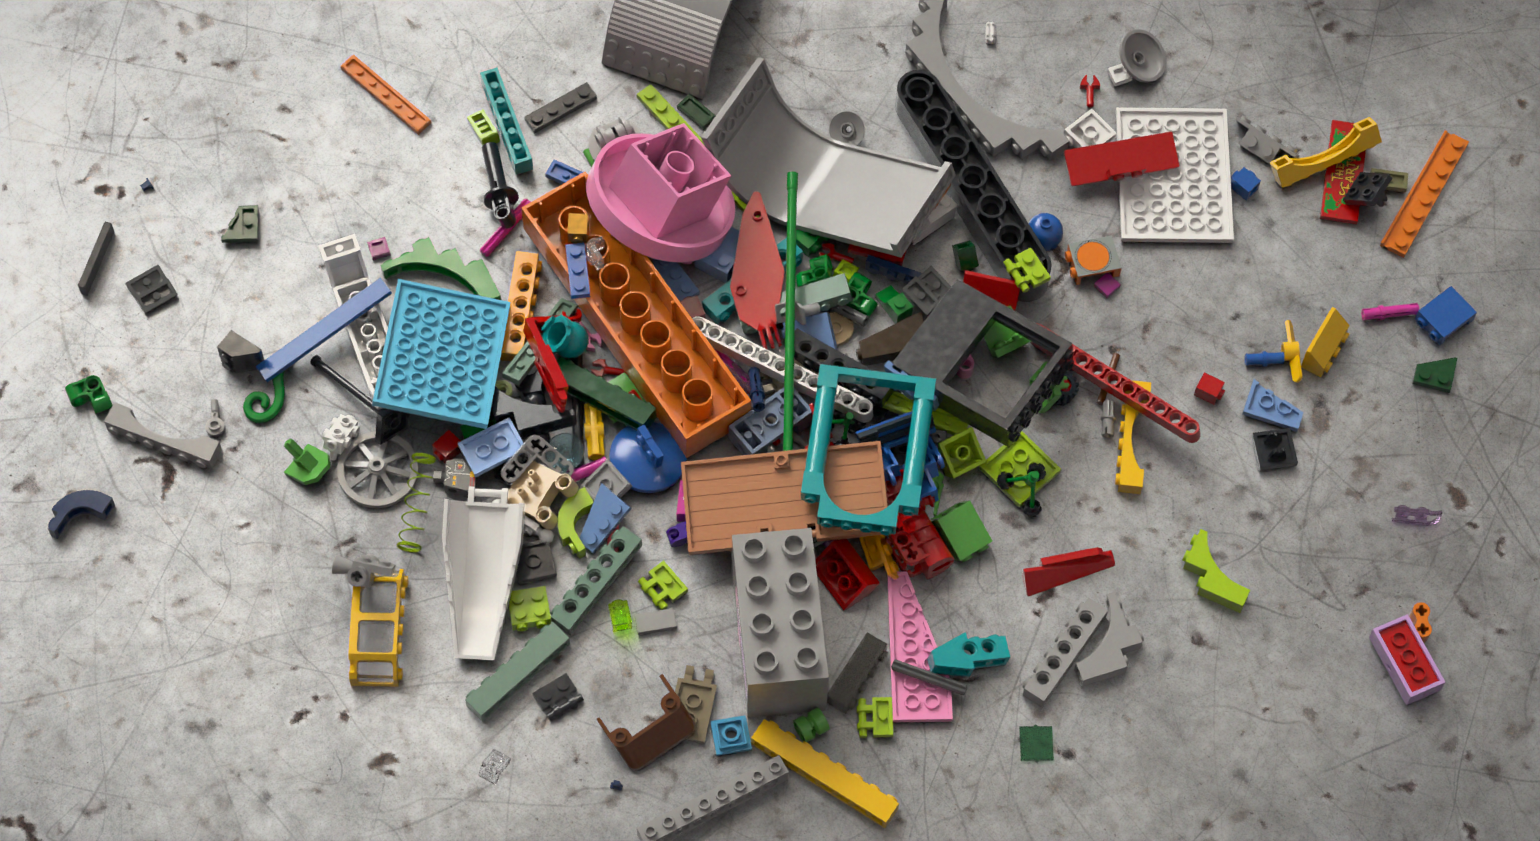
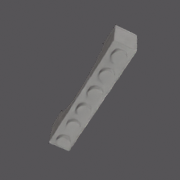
M114 402L104 421L107 430L111 434L123 435L132 442H142L148 448H158L164 454H174L183 461L190 460L195 462L199 467L213 468L222 450L219 441L201 435L198 439L188 440L159 435L140 424L134 418L135 416L131 408Z

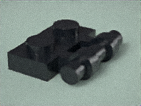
M567 673L532 693L542 711L551 708L552 711L546 714L550 721L556 717L563 716L564 712L578 707V704L584 701L581 694L575 697L572 696L573 693L577 692V688ZM563 699L567 700V702L560 706L556 705V703Z

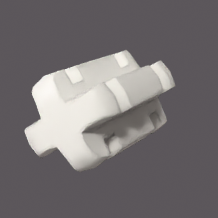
M987 22L985 26L987 44H994L996 40V24L994 22Z

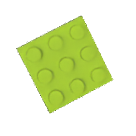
M1021 431L1016 443H1012L1009 448L1003 445L986 459L987 462L979 466V469L998 486L997 477L1001 472L1011 473L1013 477L1025 476L1032 463H1041L1045 467L1046 476L1044 479L1036 482L1035 494L1061 472V468L1023 431ZM1016 481L1012 488L1002 490L1019 508L1030 499L1031 488L1026 485L1025 481Z

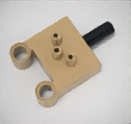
M532 461L514 482L503 480L501 477L502 469L495 471V479L511 486L508 490L507 504L524 503L525 516L540 523L544 529L548 530L555 528L558 524L557 516L549 508L558 492L560 491L565 497H572L578 491V485L570 475L560 474L535 461ZM505 471L507 473L506 478H508L509 476L512 478L514 477L513 474Z

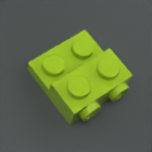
M546 586L512 591L509 610L513 631L522 632L533 627L541 629L545 625L551 624Z

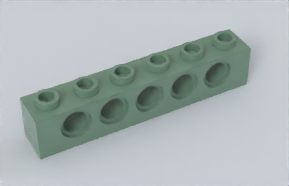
M624 526L613 533L610 543L608 545L605 544L601 548L598 558L596 560L593 559L587 566L588 570L584 575L581 574L577 578L574 588L572 590L569 589L564 594L562 603L552 609V622L569 635L575 631L642 547V539ZM619 546L624 548L620 553L614 551ZM606 561L612 562V565L608 568L602 566ZM594 576L600 577V580L596 583L590 581ZM582 591L588 592V595L584 598L578 596ZM571 606L576 608V610L573 613H568L566 611L567 608Z

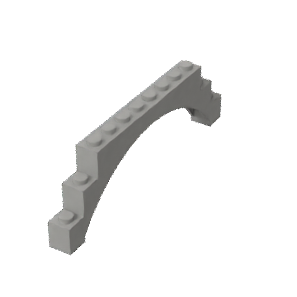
M919 0L918 6L922 14L913 19L912 32L916 37L906 43L905 55L908 60L914 62L917 70L928 71L937 77L975 139L982 143L983 149L994 157L1011 146L1014 154H1018L1023 159L1039 148L1042 155L1047 156L1050 161L1063 154L1065 150H1068L1070 141L1059 128L1056 130L1037 129L1005 120L983 108L961 88L946 64L939 37V22L943 9L947 7L948 0Z

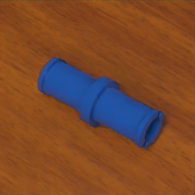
M1262 351V353L1256 354L1246 353L1244 356L1245 365L1267 366V364H1284V352L1267 353Z

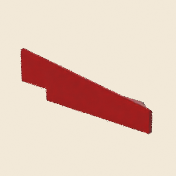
M1099 547L1040 558L1039 567L1023 569L1022 579L1027 596H1032L1115 566V560L1112 550L1103 552L1102 548Z

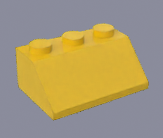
M1332 307L1308 347L1301 368L1319 377H1322L1324 372H1329L1333 364L1330 361L1333 357L1337 358L1341 351L1339 347L1341 342L1345 344L1350 335L1347 332L1350 325L1336 308Z

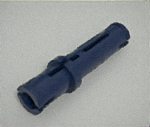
M751 367L748 370L751 388L749 395L753 403V410L761 412L765 409V393L762 389L760 369L758 367Z

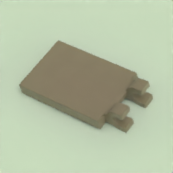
M686 665L684 679L678 678L675 693L693 718L696 729L685 740L705 744L717 685L712 684L714 670L706 669L704 681L693 679L694 666Z

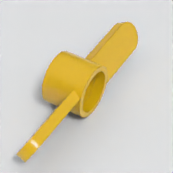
M1286 320L1288 342H1282L1281 352H1284V361L1290 362L1292 380L1299 383L1302 380L1299 343L1295 341L1291 321Z

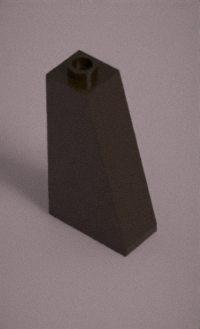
M921 312L859 341L858 349H856L857 360H861L864 366L884 363L888 360L894 361L924 323Z

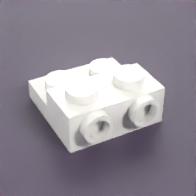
M1090 109L1064 130V135L1070 141L1069 146L1075 148L1108 143L1117 135L1093 109Z

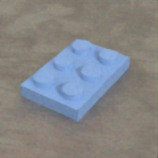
M507 418L459 442L458 447L474 476L477 477L509 461L522 446L523 441L511 419Z

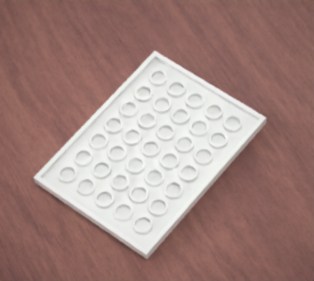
M1116 107L1117 141L1171 131L1180 165L1175 169L1146 173L1137 178H1132V176L1124 177L1125 179L1119 181L1121 242L1233 243L1234 231L1227 109Z

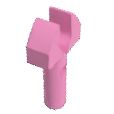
M580 321L579 324L586 329L589 336V344L586 350L595 352V347L591 344L590 340L596 341L601 348L602 339L598 333L591 334Z

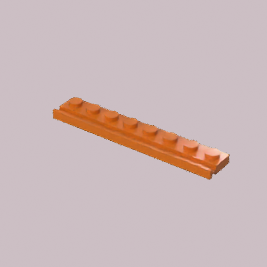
M1447 130L1444 131L1381 241V247L1384 246L1388 248L1387 250L1403 258L1405 257L1468 146L1469 141L1455 134H1450Z

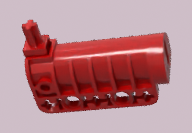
M904 469L900 470V476L895 477L896 486H892L889 480L885 482L887 506L894 502L901 490ZM921 507L919 508L918 515L913 516L898 513L896 534L887 535L885 539L893 551L891 555L901 572H907L910 578L923 573L926 579H931L947 570L953 564L954 557L925 510ZM907 565L915 566L913 572L906 570Z

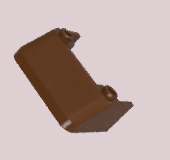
M663 674L659 677L669 691L661 700V707L665 714L634 736L625 728H617L610 733L600 717L596 719L627 766L634 771L643 769L691 736L696 729L693 718Z

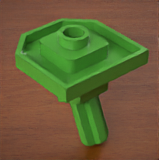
M291 438L285 442L284 447L294 457L293 462L284 471L286 476L304 485L318 482L330 468V456L328 453L310 444H307L302 449Z

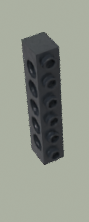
M798 328L795 330L794 361H798L806 369H812L819 374L820 364L873 371ZM838 382L839 386L868 399L873 406L883 408L894 392L893 388L872 386L874 387L873 389H868L869 385Z

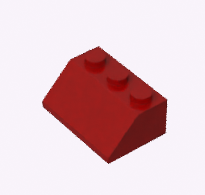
M965 270L963 279L965 284L1005 306H1011L1016 311L1020 288L1016 286L1014 280Z
M847 539L832 541L815 560L817 576L843 610H847L867 597L880 584Z

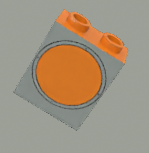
M1112 235L1068 244L1065 259L1067 263L1070 262V276L1072 279H1075L1076 285L1080 284L1082 277L1111 272L1113 278L1120 276L1122 267Z

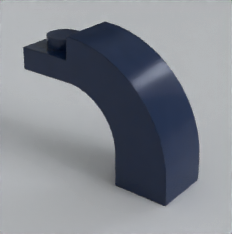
M81 490L66 495L52 508L55 518L53 517L48 524L50 535L58 539L70 520L81 514H91L105 521L115 506L113 498L94 490Z

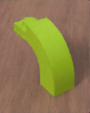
M585 487L578 490L574 496L566 499L558 515V533L563 547L568 545L572 554H577L579 559L586 556V548L575 531V525L581 517L590 513L594 503Z

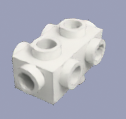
M341 414L338 418L334 417L330 430L326 428L323 432V448L330 450V460H336L338 454L341 455L345 448L348 449L352 438L357 437L359 433L358 421L352 415L344 416Z

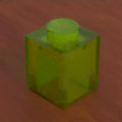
M618 599L609 603L608 611L613 632L632 629L628 601Z

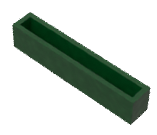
M559 357L557 360L569 386L568 390H566L567 394L636 431L642 425H645L648 430L656 420V408L650 402H644L635 394L623 391L618 385L610 384L603 377L595 376L588 369L580 368L569 359Z

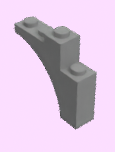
M1115 592L1107 594L1105 599L1109 617L1106 637L1090 656L1077 662L1074 671L1081 687L1125 674L1127 666H1129L1125 654L1141 649L1142 641H1144L1141 630L1137 629L1136 624L1129 626L1128 617L1123 615L1121 610L1123 608L1122 602L1119 597H1116Z

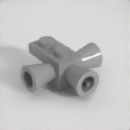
M373 554L360 555V557L355 558L353 561L335 555L332 574H347L349 584L356 587L363 586L369 588L373 584L375 573L391 576L395 572L396 564H392L391 561L386 559H378Z

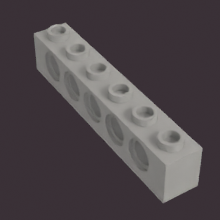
M1089 597L1085 603L1081 602L1078 605L1076 616L1069 618L1065 625L1067 628L1064 633L1059 632L1055 638L1056 644L1054 647L1047 649L1044 654V661L1042 663L1038 662L1033 670L1035 674L1032 678L1028 677L1022 686L1024 688L1023 696L1042 708L1107 616L1108 609ZM1081 619H1087L1090 623L1084 624L1081 622ZM1070 634H1077L1079 638L1073 639L1070 637ZM1066 649L1069 653L1062 654L1059 650ZM1055 664L1058 668L1051 669L1048 665ZM1044 679L1047 681V684L1042 685L1038 680Z

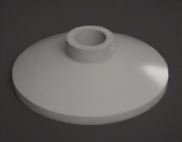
M845 111L838 113L831 120L829 134L835 140L857 146L864 138L865 125L859 115L854 112ZM848 126L852 129L851 133L846 131Z

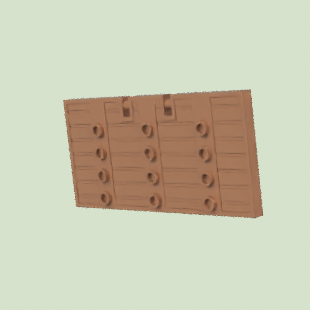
M881 441L828 447L824 487L832 502L842 510L857 515H869L880 512L888 507ZM808 448L681 462L689 555L732 551V535L764 531L804 529L815 526L816 529L812 530V538L817 537V542L882 534L873 531L864 533L858 529L843 530L835 526L826 528L817 524L819 502L807 503L801 500V488Z

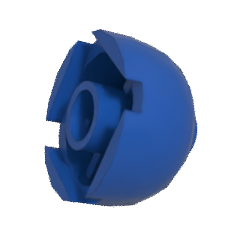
M1040 213L1030 219L1029 225L1046 251L1055 249L1063 238V226L1060 220L1049 213Z

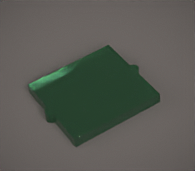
M1036 724L1034 726H1019L1020 761H1053L1052 726H1038Z

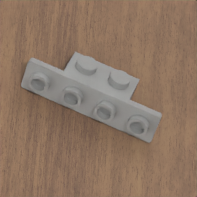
M1242 115L1241 118L1236 116L1234 118L1249 128L1239 145L1269 164L1276 158L1281 149L1295 158L1300 157L1297 154L1298 150L1289 144L1287 147L1281 144L1283 140L1275 135L1272 137L1265 134L1267 130L1261 126H1252L1250 124L1251 120Z

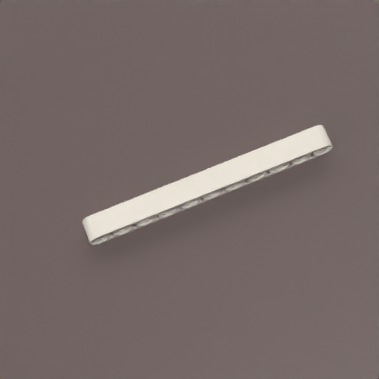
M703 317L692 318L698 327H702L700 329L714 349L750 367H758L760 372L784 383V370L778 371L777 369L785 368V358ZM713 335H719L717 338H711ZM730 343H735L734 346H728ZM746 351H751V352H752L751 354H748V355L744 354ZM763 359L769 360L766 363L760 362ZM794 363V377L801 376L800 379H794V389L816 399L817 387L812 388L810 386L817 384L818 375ZM837 386L834 409L844 414L851 412L854 415V419L863 423L871 421L873 418L872 403L848 389ZM845 401L852 402L850 404H844ZM862 409L869 410L866 413L860 412Z

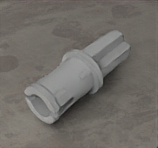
M1106 399L1103 402L1101 436L1104 438H1108V434H1110V438L1114 437V421H1116L1114 416L1115 402L1110 399Z

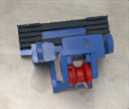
M912 411L856 431L858 443L881 441L885 482L889 480L892 486L897 485L895 477L901 475L900 470L904 469L905 464L899 466L890 448L908 442ZM933 415L931 416L929 434L936 432ZM930 436L928 438L919 508L922 507L923 510H926L927 505L934 507L933 503L939 501L938 490L932 478L939 476L937 463L941 469L945 467L943 458Z

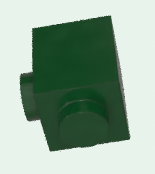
M970 240L952 245L956 266L961 271H972L975 267L979 266L975 245Z

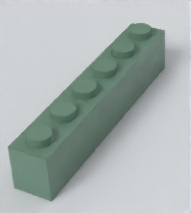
M845 273L795 288V300L804 306L817 302L820 306V311H827L831 307L843 306L853 301ZM786 291L781 292L780 303L786 302ZM786 307L780 311L782 317H785ZM740 321L744 334L757 332L754 328Z
M554 622L550 625H545L537 637L529 639L521 651L514 652L506 664L503 663L496 669L495 674L491 677H486L481 682L479 688L473 689L467 694L465 699L466 706L482 722L570 645L569 637Z

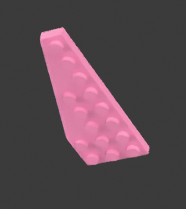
M897 572L899 578L895 580L887 574L890 667L894 660H899L930 671L927 658L931 651L937 648L927 620H925L907 572ZM891 669L893 723L952 722L951 691ZM938 674L943 677L949 678V675Z

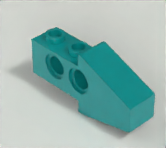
M966 632L932 650L927 660L930 672L968 677L975 668L1006 665L1010 659L1006 636L994 634L986 638L975 636L968 639ZM983 648L988 649L990 653L985 652ZM964 650L969 651L971 655L966 654Z

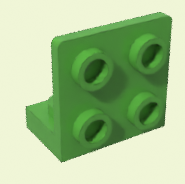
M995 322L984 336L989 351L994 357H1000L1031 342L998 322Z

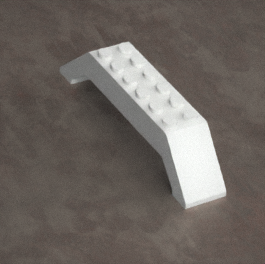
M355 234L319 245L322 260L338 307L371 285ZM379 303L345 327L372 399L388 330Z

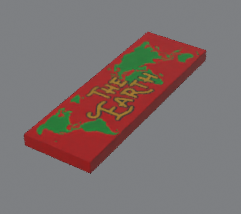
M1332 120L1328 149L1346 137L1353 129L1354 123ZM1366 150L1356 156L1343 160L1341 163L1326 168L1320 219L1357 225L1360 205H1346L1343 198L1360 172L1364 171Z

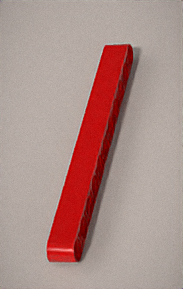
M1032 341L1030 342L1034 347L1041 350L1050 357L1054 355L1052 352L1037 345L1036 343ZM1072 344L1074 365L1071 370L1186 442L1195 443L1200 439V426L1196 420ZM1080 362H1086L1084 365H1079ZM1097 371L1102 372L1101 374H1098V375L1094 374V373L1097 372ZM1111 381H1117L1116 384H1109ZM1128 390L1133 391L1130 394L1125 393ZM1143 400H1147V401H1148V402L1145 403V404L1140 403V402L1143 401ZM1158 410H1164L1163 413H1156ZM1173 420H1180L1178 423H1172ZM1191 429L1196 430V431L1193 432V433H1188V432H1187L1188 430H1191Z

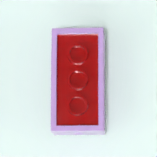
M1408 614L1372 630L1369 639L1406 705L1442 690L1445 680Z

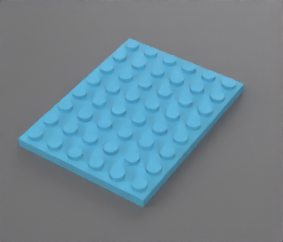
M398 279L372 406L487 429L511 302Z

